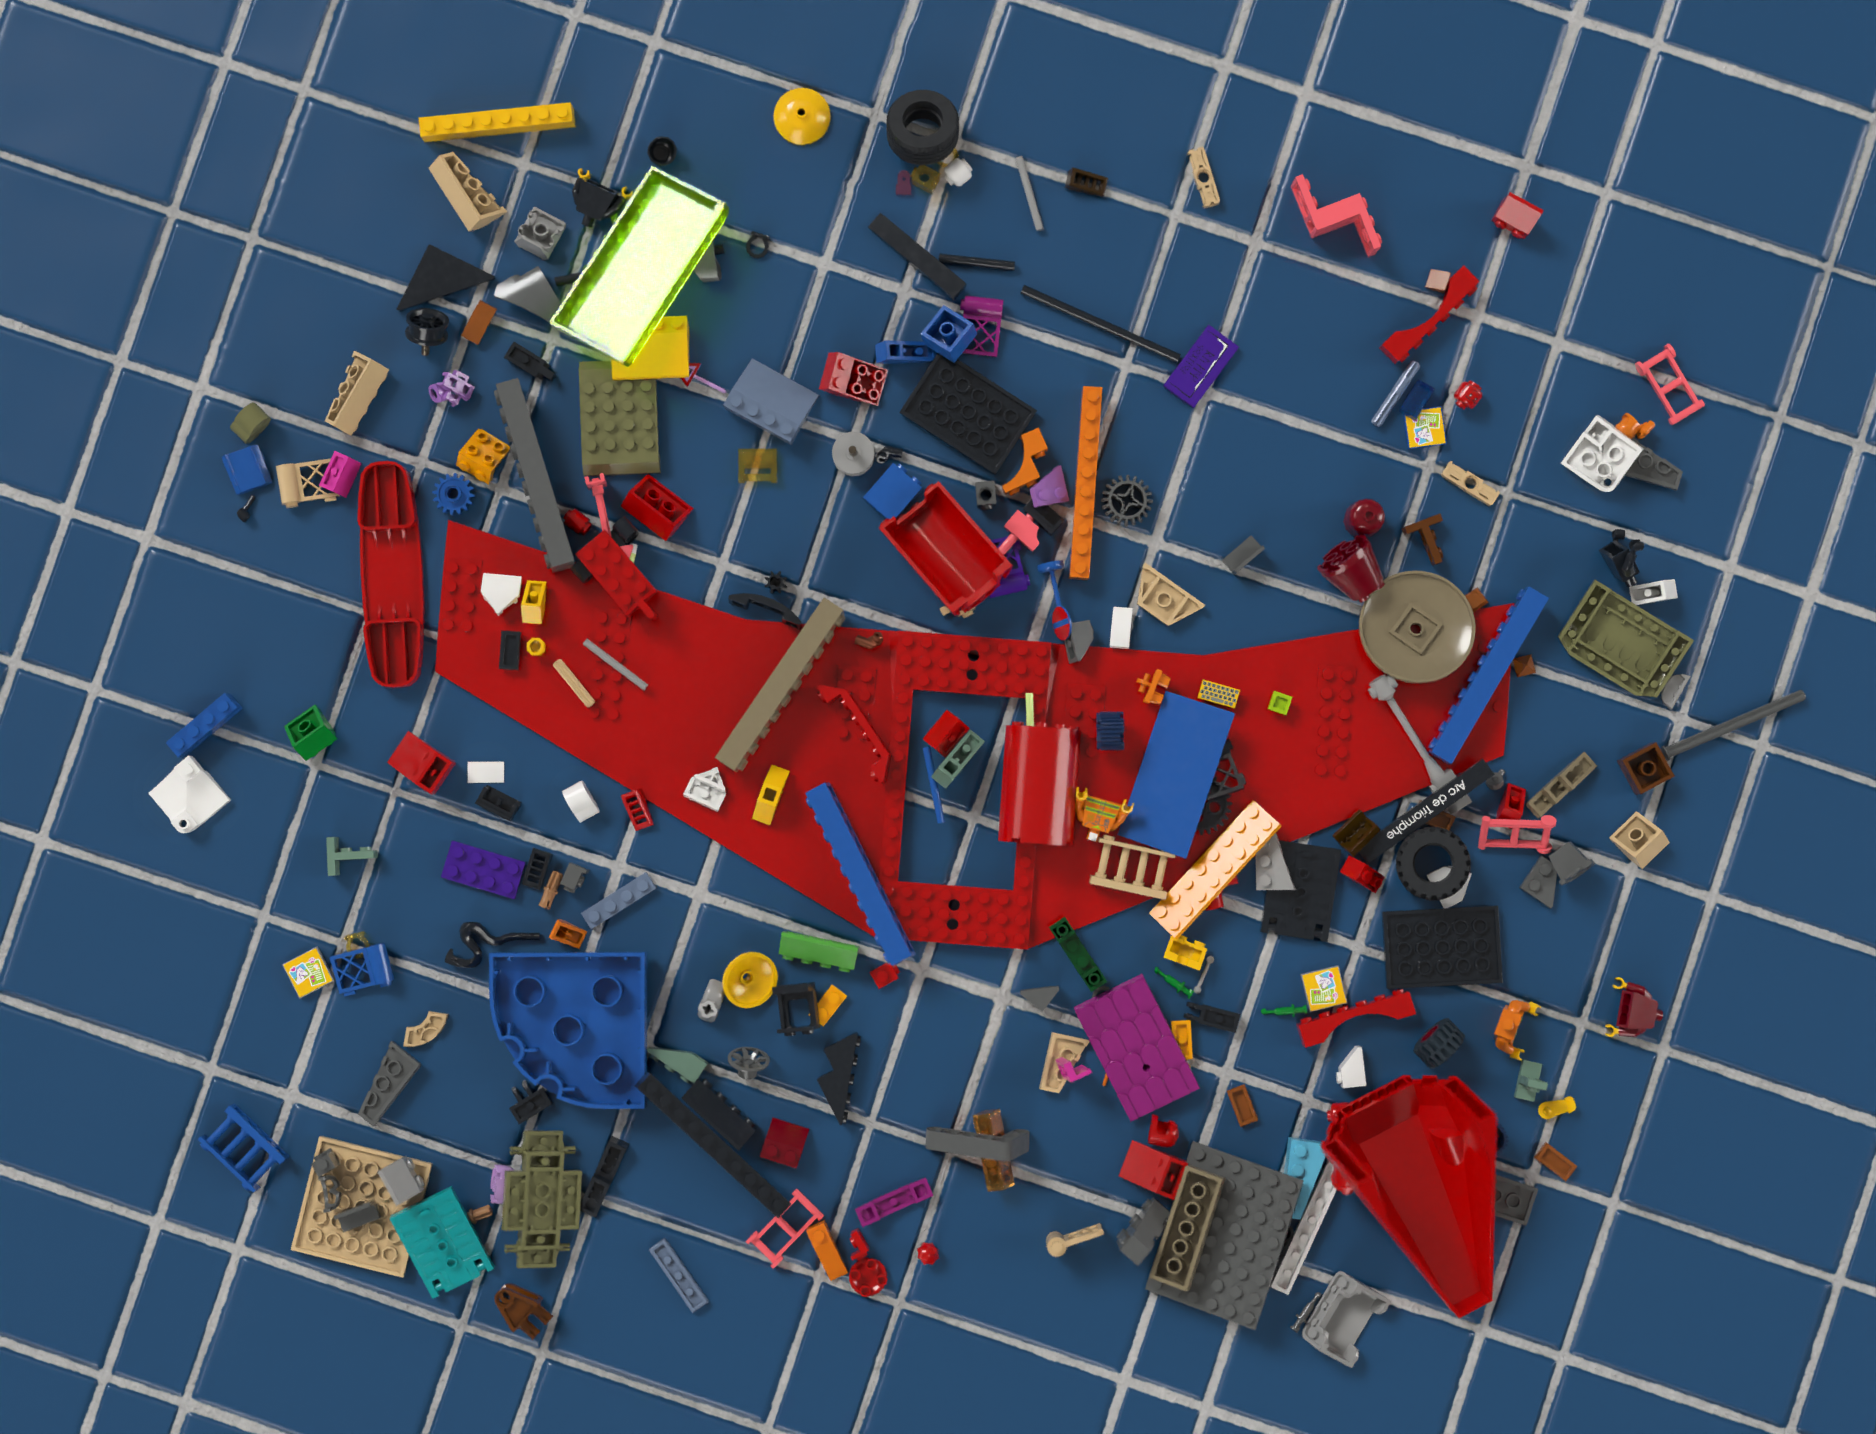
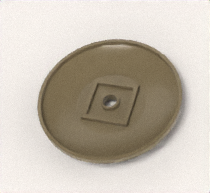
M1405 571L1384 579L1385 585L1370 594V597L1362 606L1359 617L1361 643L1370 660L1390 677L1409 683L1434 682L1453 673L1469 655L1475 638V618L1465 595L1449 580L1425 571ZM1418 625L1421 632L1415 634L1411 631L1410 627Z

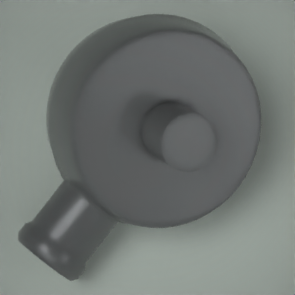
M1500 769L1498 773L1494 772L1495 775L1485 781L1489 789L1498 790L1503 786L1504 779L1502 776L1505 774L1503 769Z

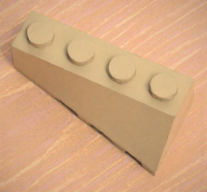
M454 152L439 155L429 167L430 172L469 232L485 227L507 212L503 206L500 208L496 204V198L491 193L489 195L481 187L482 183L469 174L470 170Z
M356 351L352 355L354 358L352 366L348 365L346 369L348 376L344 383H340L338 388L340 395L333 400L325 422L350 436L357 430L358 423L362 416L366 414L369 404L376 397L377 390L381 383L385 381L389 369L373 359Z

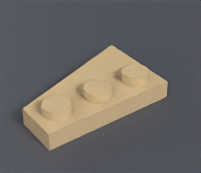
M1051 1032L1039 1089L1060 1093L1067 1080L1062 1077L1055 1060L1063 1057L1069 1060L1072 1067H1074L1081 1057L1085 1046L1087 1047L1089 1040Z

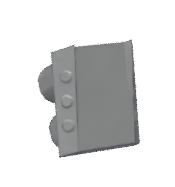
M533 207L527 216L526 222L518 228V236L514 242L519 248L527 250L542 260H547L567 224L537 207Z

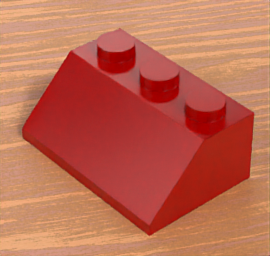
M649 474L628 492L621 505L623 509L665 541L678 530L693 510L690 505Z

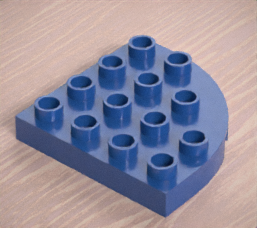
M647 951L489 953V998L493 1024L500 1042L504 1040L509 1052L515 1059L512 1063L535 1086L540 1084L556 1094V1098L578 1106L599 1109H645L647 1107V1097L634 1086L647 1072Z

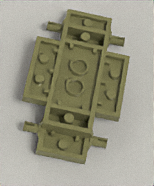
M524 1130L521 1147H510V1150H512L510 1155H521L522 1170L524 1171H505L502 1230L518 1231L516 1244H505L504 1247L506 1249L504 1251L505 1253L516 1252L517 1268L556 1267V1258L559 1251H570V1243H560V1230L579 1229L582 1171L564 1170V1154H575L576 1151L574 1150L576 1148L575 1146H564L563 1131Z

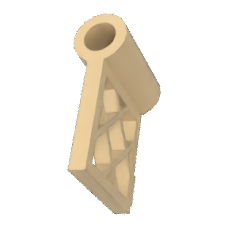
M331 458L276 466L282 505H286V508L298 507V503L319 499H325V502L337 501L336 497H339V494L325 493L321 490V486L318 488L310 482L316 473L323 477V474L318 470L323 464H329ZM309 467L314 471L306 479L301 475L300 468ZM309 483L317 490L313 496L305 497L304 488Z
M1100 1223L1065 1235L1054 1231L1046 1237L1047 1250L1052 1256L1059 1257L1066 1252L1068 1246L1104 1235Z

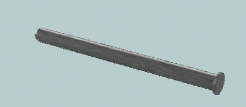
M1798 690L1672 745L1662 746L1661 752L1668 761L1670 757L1804 701L1806 695L1803 690Z

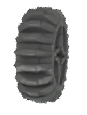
M1126 475L1125 481H1123L1122 476H1119L1118 483L1115 479H1112L1111 482L1114 486L1107 484L1106 488L1109 491L1102 492L1103 495L1107 496V498H1101V502L1107 503L1102 506V509H1109L1105 516L1107 517L1112 514L1111 522L1117 518L1119 519L1117 525L1124 521V526L1127 527L1128 521H1131L1132 526H1135V519L1141 523L1143 521L1141 515L1147 518L1148 514L1144 510L1151 511L1152 508L1147 504H1152L1153 500L1147 499V497H1150L1152 492L1145 493L1149 486L1146 485L1142 488L1141 485L1144 481L1140 480L1139 483H1136L1137 476H1134L1132 481H1129V475ZM1129 486L1125 494L1113 493L1119 487ZM1134 488L1141 494L1142 503L1134 498ZM1130 492L1129 497L1132 503H1128L1124 509L1125 504H1123L1124 501L1122 499H1125ZM1111 498L1120 504V513L1113 508ZM1137 507L1141 509L1134 515L1125 516L1128 508Z

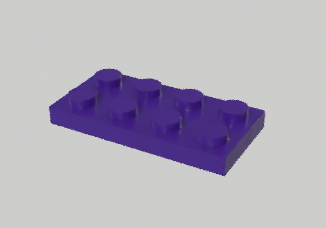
M452 840L441 877L516 899L526 862Z

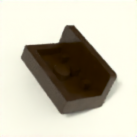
M1358 810L1333 834V838L1354 857L1381 829L1367 818L1361 810Z

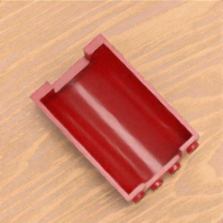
M939 481L936 484H930L925 489L924 500L916 502L909 512L899 515L897 519L894 516L891 519L887 518L879 527V530L955 616L960 615L959 611L961 610L964 613L968 612L989 597L1001 585V578H1007L1013 566Z
M1012 722V725H1006L998 841L1074 846L1076 788L1078 787L1081 731L1079 727L1068 726V729H1066V725L1054 724V727H1047V723H1036V726H1023L1024 722Z

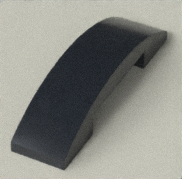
M750 593L729 595L728 600L730 604L746 610L750 603L783 615V624L801 630L802 623L800 619L789 608L776 600Z

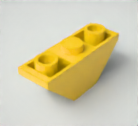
M771 765L759 794L752 819L771 825L790 771Z

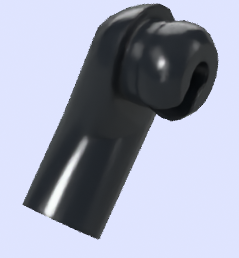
M885 446L877 452L876 461L879 464H883L891 457L902 458L903 449Z

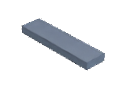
M663 1238L648 1249L692 1313L709 1302L666 1238Z

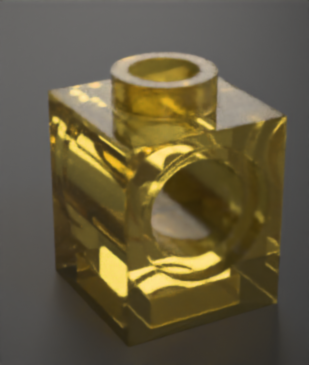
M919 165L918 168L915 167L910 177H912L913 185L933 194L941 179V173L926 165ZM923 174H927L930 177L926 182L921 181L919 178Z

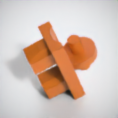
M1157 669L1151 683L1148 682L1151 675L1147 673L1143 680L1137 678L1136 682L1141 684L1139 692L1144 693L1146 687H1149L1143 700L1144 703L1161 704L1164 695L1155 692L1156 686L1160 685L1167 688L1171 679L1162 674L1163 671Z

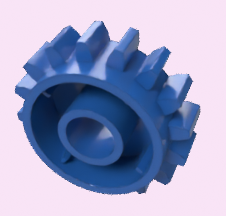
M454 473L452 478L449 474H446L445 480L440 477V485L435 483L438 489L432 491L433 494L437 495L433 501L439 502L436 507L439 509L443 508L445 514L450 511L452 516L455 515V512L462 515V510L469 511L468 506L474 504L471 501L472 498H476L472 494L475 488L469 487L471 481H465V476L463 475L458 478L457 473ZM453 490H458L457 498L451 499L450 493Z

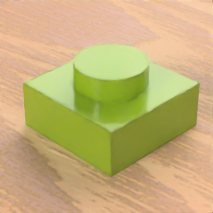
M1273 691L1267 709L1286 716L1292 697Z

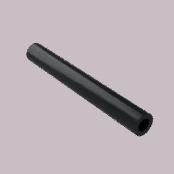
M939 253V261L944 264L1014 271L1015 261Z

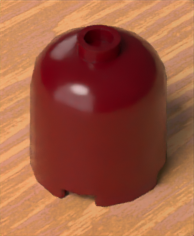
M1362 499L1354 502L1347 508L1344 517V525L1350 535L1363 534L1367 538L1376 534L1382 528L1385 521V513L1382 506L1372 499Z

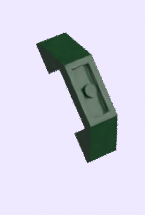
M1065 917L1049 927L1091 992L1107 982Z

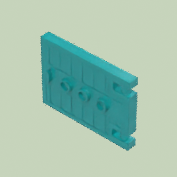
M452 1186L390 1216L391 1223L432 1299L438 1297L439 1291L443 1289L445 1292H448L481 1276V1271L484 1269L488 1272L494 1269V1264ZM481 1258L482 1262L477 1264L475 1260ZM439 1279L440 1282L435 1284L434 1280Z

